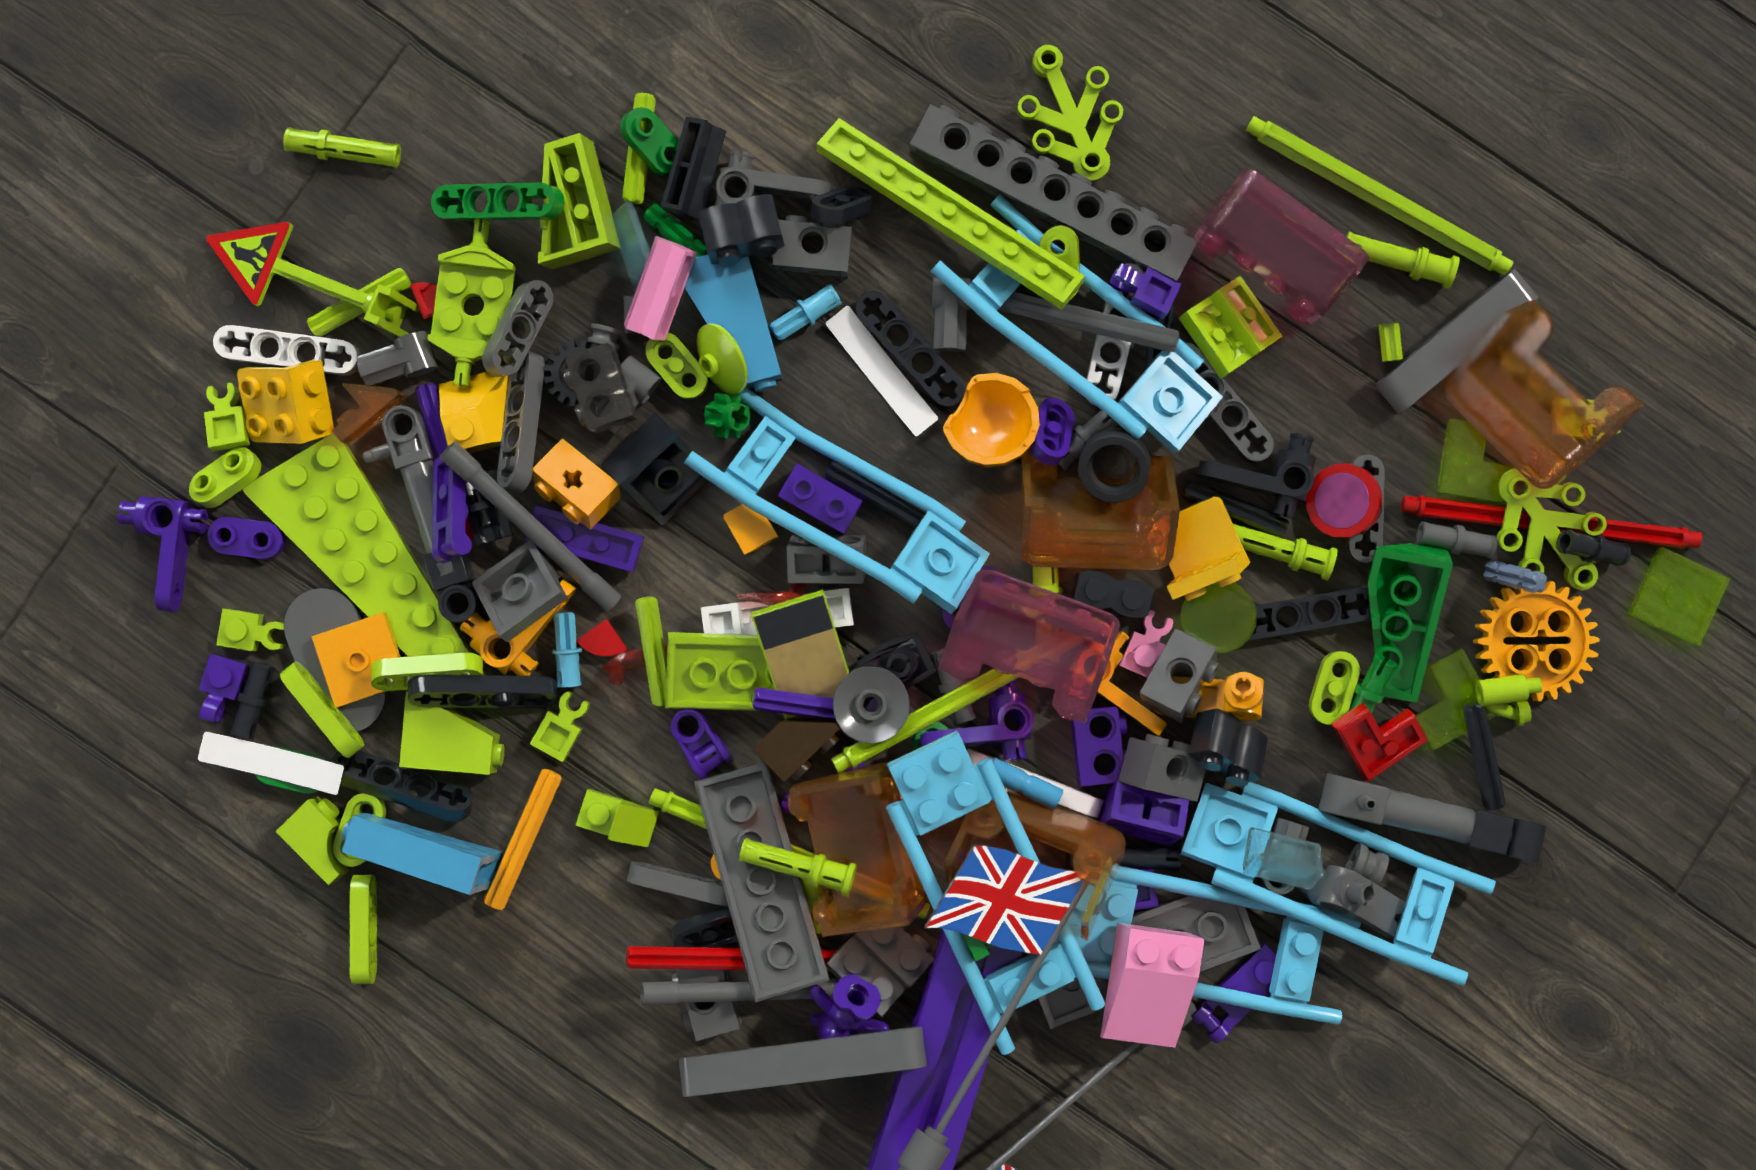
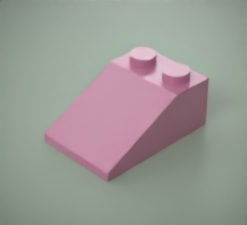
M1117 923L1100 1037L1175 1048L1199 979L1204 939L1187 932Z

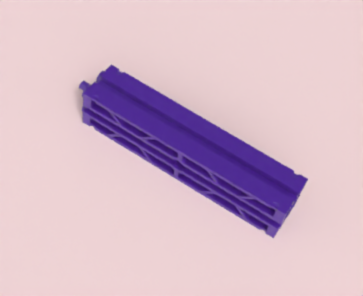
M943 929L941 930L933 955L934 960L930 964L911 1027L922 1026L927 1066L896 1072L866 1170H897L900 1166L897 1161L916 1129L918 1128L923 1132L927 1126L936 1129L992 1034ZM994 946L988 949L990 955L975 962L983 979H985L987 975L1018 961L1021 951ZM989 1054L942 1133L948 1138L945 1146L950 1148L951 1151L940 1170H953Z

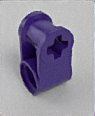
M681 709L673 717L671 722L672 734L700 780L707 778V773L722 763L734 761L726 744L714 731L701 710ZM685 715L695 717L699 723V730L692 735L683 733L679 727L681 717ZM713 752H716V754H714L713 756L709 757V758L706 759L705 761L702 760V759H704L705 757H707L708 755L712 754Z

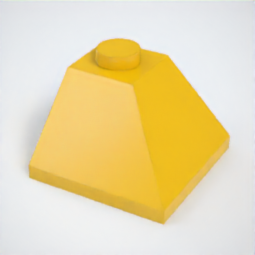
M488 372L470 376L469 387L453 385L454 380L439 384L440 418L448 446L456 441L469 454L501 446L509 375L495 377Z

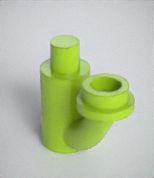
M1524 674L1477 680L1475 691L1477 701L1481 707L1485 706L1486 710L1494 715L1512 719L1515 725L1519 727L1531 721V709L1527 700L1529 694L1542 692V683L1539 677L1526 679Z

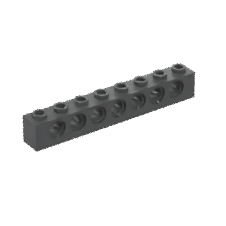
M930 104L910 142L909 153L995 197L1000 194L1012 206L1053 227L1059 225L1069 227L1076 233L1079 240L1124 263L1135 264L1144 272L1149 266L1178 281L1198 242L1191 238L1192 233L1177 224H1172L1170 227L1158 221L1159 216L1147 208L1139 207L1138 210L1125 204V198L1116 192L1105 190L1103 193L1091 186L1092 182L1080 174L1072 173L1070 176L1058 170L1059 165L1053 160L1044 156H1039L1037 159L1025 153L1026 148L1011 139H1006L1004 142L992 136L993 131L981 123L973 122L970 125L959 119V113L948 106L940 105L937 108ZM950 135H958L964 140L965 145L960 149L953 150L945 145L944 140ZM982 152H991L997 157L998 162L994 166L986 167L979 163L977 156ZM1018 168L1025 169L1030 174L1031 180L1025 184L1016 183L1011 177V172ZM1050 185L1058 186L1063 191L1064 197L1059 201L1049 200L1045 196L1044 189ZM1082 202L1091 203L1096 208V216L1092 218L1081 216L1077 205ZM1115 219L1126 221L1129 225V233L1126 235L1116 234L1111 228V221ZM1147 236L1159 238L1162 242V251H1149L1145 247L1144 238Z

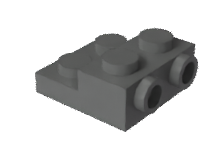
M531 539L517 547L514 552L495 566L487 569L484 574L471 582L499 637L506 642L568 598L558 581L560 575L552 560Z
M881 907L873 910L825 963V967L839 980L846 975L855 974L877 986L881 995V1003L875 1013L878 1018L884 1015L904 990L911 987L934 960L928 953L931 950L928 942L917 934L911 937L901 927L904 924L902 917L891 908H887L884 911Z

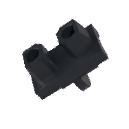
M488 471L487 473L497 482L496 471ZM467 482L466 504L468 505V519L475 544L479 546L513 536L514 533L510 520Z

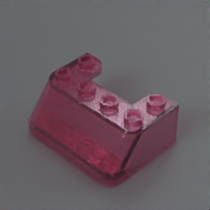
M1244 168L1193 235V238L1198 241V248L1205 254L1215 257L1217 254L1225 256L1229 252L1235 256L1233 261L1240 268L1249 273H1252L1254 270L1265 278L1264 284L1270 290L1279 295L1287 294L1288 297L1285 299L1286 304L1289 306L1287 312L1302 323L1308 321L1313 324L1323 317L1369 260L1368 254L1360 246L1264 176L1249 168Z
M981 570L975 575L957 612L938 669L948 672L957 679H967L977 676L982 665L986 664L1000 673L1013 674L1029 680L1035 686L1048 687L1055 690L1052 705L1058 714L1068 720L1086 723L1104 676L1120 628V622L1111 613L997 571Z

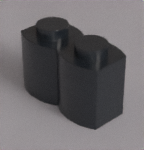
M772 194L752 196L737 203L720 204L698 212L711 264L732 266L748 255L768 257L785 246Z
M1084 571L1076 573L1070 599L1083 608H1107L1110 612L1121 617L1142 618L1149 614L1154 590L1147 584L1137 580L1126 579L1116 581L1113 577L1103 572Z
M1217 708L1197 712L1189 755L1199 762L1201 768L1217 771L1225 777L1226 782L1229 784L1246 786L1248 782L1261 780L1268 738L1261 731L1242 724L1234 715Z

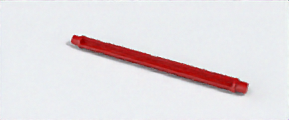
M1418 495V497L1403 496L1401 501V512L1412 513L1416 517L1424 516L1497 526L1503 525L1506 508L1503 506L1430 498L1424 495ZM1522 509L1518 528L1529 529L1530 517ZM1591 518L1588 522L1589 530H1594L1598 526L1597 518ZM1606 519L1607 526L1601 534L1606 539L1642 542L1652 545L1676 547L1677 549H1684L1685 547L1698 549L1702 543V533L1688 531L1686 527L1675 528L1650 524L1644 525ZM1557 527L1560 532L1572 530L1573 532L1587 535L1581 529Z

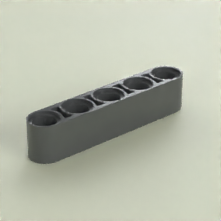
M1514 268L1374 385L1375 388L1397 414L1402 413L1533 304L1539 296Z

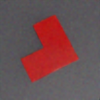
M1361 703L1331 724L1360 776L1366 782H1369L1428 741L1415 714L1408 708L1379 728L1369 708Z

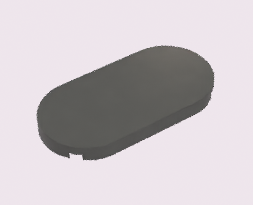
M319 588L304 592L291 603L284 619V632L294 661L299 662L309 671L332 700L311 636L362 620L355 603L347 596L342 595L338 591ZM388 691L338 707V709L357 732L365 730L375 724L382 715L381 713L387 703Z

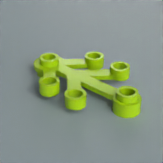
M1041 46L1034 54L1032 67L1038 76L1047 78L1061 113L1040 105L1039 100L1032 95L1023 96L1019 100L1017 113L1023 120H1036L1071 134L1076 147L1056 141L1054 135L1046 129L1038 130L1034 134L1031 145L1036 153H1048L1073 163L1075 173L1088 178L1090 181H1097L1103 178L1109 170L1110 156L1105 147L1114 125L1119 123L1123 116V107L1114 100L1103 104L1100 110V119L1102 121L1091 142L1085 127L1099 92L1107 85L1109 80L1108 72L1101 66L1092 67L1087 72L1085 78L1086 87L1079 105L1076 107L1060 70L1063 63L1062 53L1055 46ZM1044 54H1051L1055 62L1051 65H1046L1042 62L1041 57ZM1095 73L1100 74L1104 81L1102 84L1096 85L1092 83L1090 76ZM1030 102L1035 106V111L1030 114L1025 113L1022 110V105ZM1115 108L1118 112V117L1114 119L1108 118L1105 115V109ZM1040 136H1045L1049 139L1050 145L1046 148L1039 147L1036 139ZM1095 156L1099 162L1098 166H1087L1085 158Z
M1513 468L1506 471L1498 483V492L1506 502L1502 530L1497 534L1498 546L1512 552L1519 549L1522 545V535L1517 531L1523 507L1530 517L1524 557L1518 566L1526 568L1529 563H1535L1536 571L1544 573V566L1540 561L1545 537L1565 565L1563 576L1566 583L1577 590H1587L1593 587L1598 579L1597 568L1594 564L1580 559L1579 556L1567 553L1562 554L1558 551L1556 541L1561 532L1557 527L1581 529L1589 535L1597 536L1605 531L1607 526L1606 519L1596 512L1576 514L1546 510L1536 499V497L1556 498L1569 506H1577L1585 498L1583 487L1573 482H1567L1563 485L1537 482L1534 475L1523 468ZM1517 481H1523L1524 490L1519 494H1515L1513 491L1514 484ZM1574 487L1577 490V496L1575 499L1568 501L1566 493L1570 488ZM1596 517L1598 519V526L1594 530H1589V520ZM1509 533H1513L1515 536L1514 543L1510 546H1505L1504 537ZM1587 569L1589 572L1587 580L1579 582L1578 574L1580 571Z

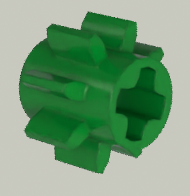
M714 394L715 400L705 406V426L715 428L713 431L714 437L725 439L727 437L740 438V431L749 426L750 407L740 403V394Z

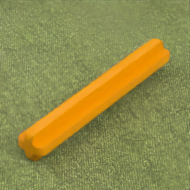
M541 770L486 893L484 903L493 909L503 910L562 780V777L552 770Z

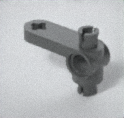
M732 150L729 153V166L720 169V176L716 183L717 197L715 206L737 203L743 199L756 196V193L812 201L814 197L829 192L831 184L818 179L751 170L754 155L743 151L740 162L741 156L739 151ZM733 183H742L747 187L745 194L740 198H731L726 194L728 187Z
M1328 865L1327 869H1318L1312 874H1304L1298 883L1299 894L1304 898H1308L1315 906L1323 907L1335 913L1349 915L1387 938H1395L1406 902L1359 873L1344 867Z

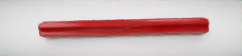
M630 946L627 948L625 958L626 966L630 969L746 970L740 948ZM821 950L824 963L837 950Z

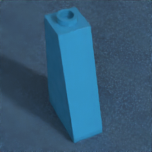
M708 254L696 257L684 287L707 324L714 323L720 325L732 335L739 345L747 365L748 380L746 387H754L755 392L776 387V380L783 379L749 255L732 266L711 264Z
M368 813L353 815V818L346 823L342 833V840L345 841L342 849L343 853L468 895L489 889L503 853L492 848Z

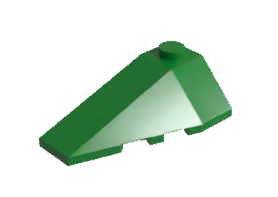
M1412 543L1377 546L1375 549L1367 582L1375 654L1386 657L1379 670L1380 672H1382L1389 659L1397 664L1382 692L1385 697L1414 703L1418 701L1453 565L1448 550Z

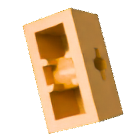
M563 438L533 467L532 474L535 484L533 487L535 491L546 501L550 502L553 499L563 507L562 512L570 521L577 525L581 522L590 530L621 499L619 484Z

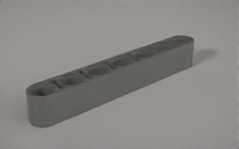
M922 1026L689 1056L678 1058L682 1097L916 1069L926 1067L927 1059Z

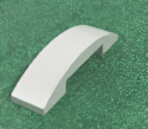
M849 588L824 591L835 628L854 625ZM807 594L701 607L704 633L757 635L750 612Z

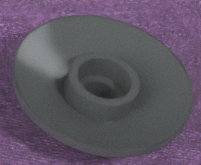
M862 667L852 671L839 683L833 698L834 716L840 728L851 738L865 743H878L893 737L903 727L909 713V696L904 684L895 674L880 667ZM868 697H873L878 702V707L873 712H868L863 707L864 700Z

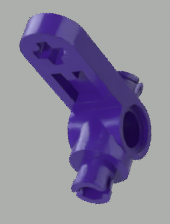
M141 496L137 503L121 501L118 510L128 511L129 515L118 514L120 525H134L137 533L162 536L155 588V605L159 611L177 612L183 598L190 531L201 534L205 533L207 524L197 523V520H208L207 510L192 509L189 501ZM169 508L172 511L173 519L170 525L164 527L161 522V515L165 509Z
M1015 679L995 690V696L988 698L990 715L987 719V726L926 732L920 735L921 746L923 747L957 730L965 748L1002 744L1004 762H1009L1011 759L1013 761L1027 759L1024 741L1031 739L1030 731L1034 724V717L1032 711L1026 705L1025 694L1017 693ZM1005 714L1011 715L1016 722L1015 731H1011L1005 726Z

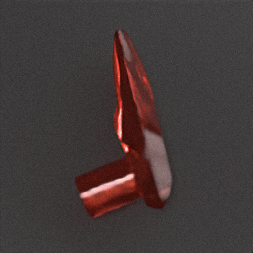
M792 583L788 592L737 594V599L772 606L803 596L808 583Z
M643 648L623 652L607 662L603 669L609 671V682L611 684H622L624 682V671L645 665Z

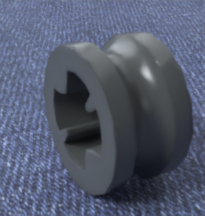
M591 323L590 329H592L593 334L591 337H587V342L594 343L602 348L619 351L620 345L617 344V340L619 337H623L624 332L609 326Z

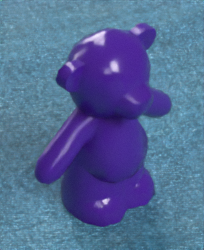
M846 975L841 978L834 988L832 998L821 986L814 985L810 987L811 998L824 1011L823 1014L814 1013L810 1018V1023L818 1027L820 1039L857 1035L859 1032L873 1033L889 1030V1026L885 1022L870 1019L876 1013L881 1003V995L877 986L857 975Z

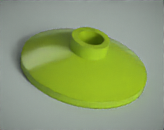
M709 323L702 326L697 333L696 339L699 365L702 372L720 390L727 394H737L743 391L747 385L748 371L739 345L732 335L720 325Z

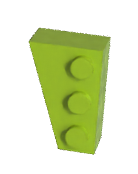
M578 133L544 144L542 183L560 189L565 203L558 217L551 220H540L542 242L541 252H538V264L553 270L620 250L621 246L593 141ZM549 196L544 199V204L549 203Z

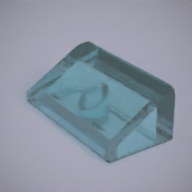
M629 201L619 207L612 216L621 246L620 252L632 285L638 286L650 253V247L637 210L633 203Z
M1251 827L1248 831L1243 873L1304 889H1312L1324 876L1320 844Z

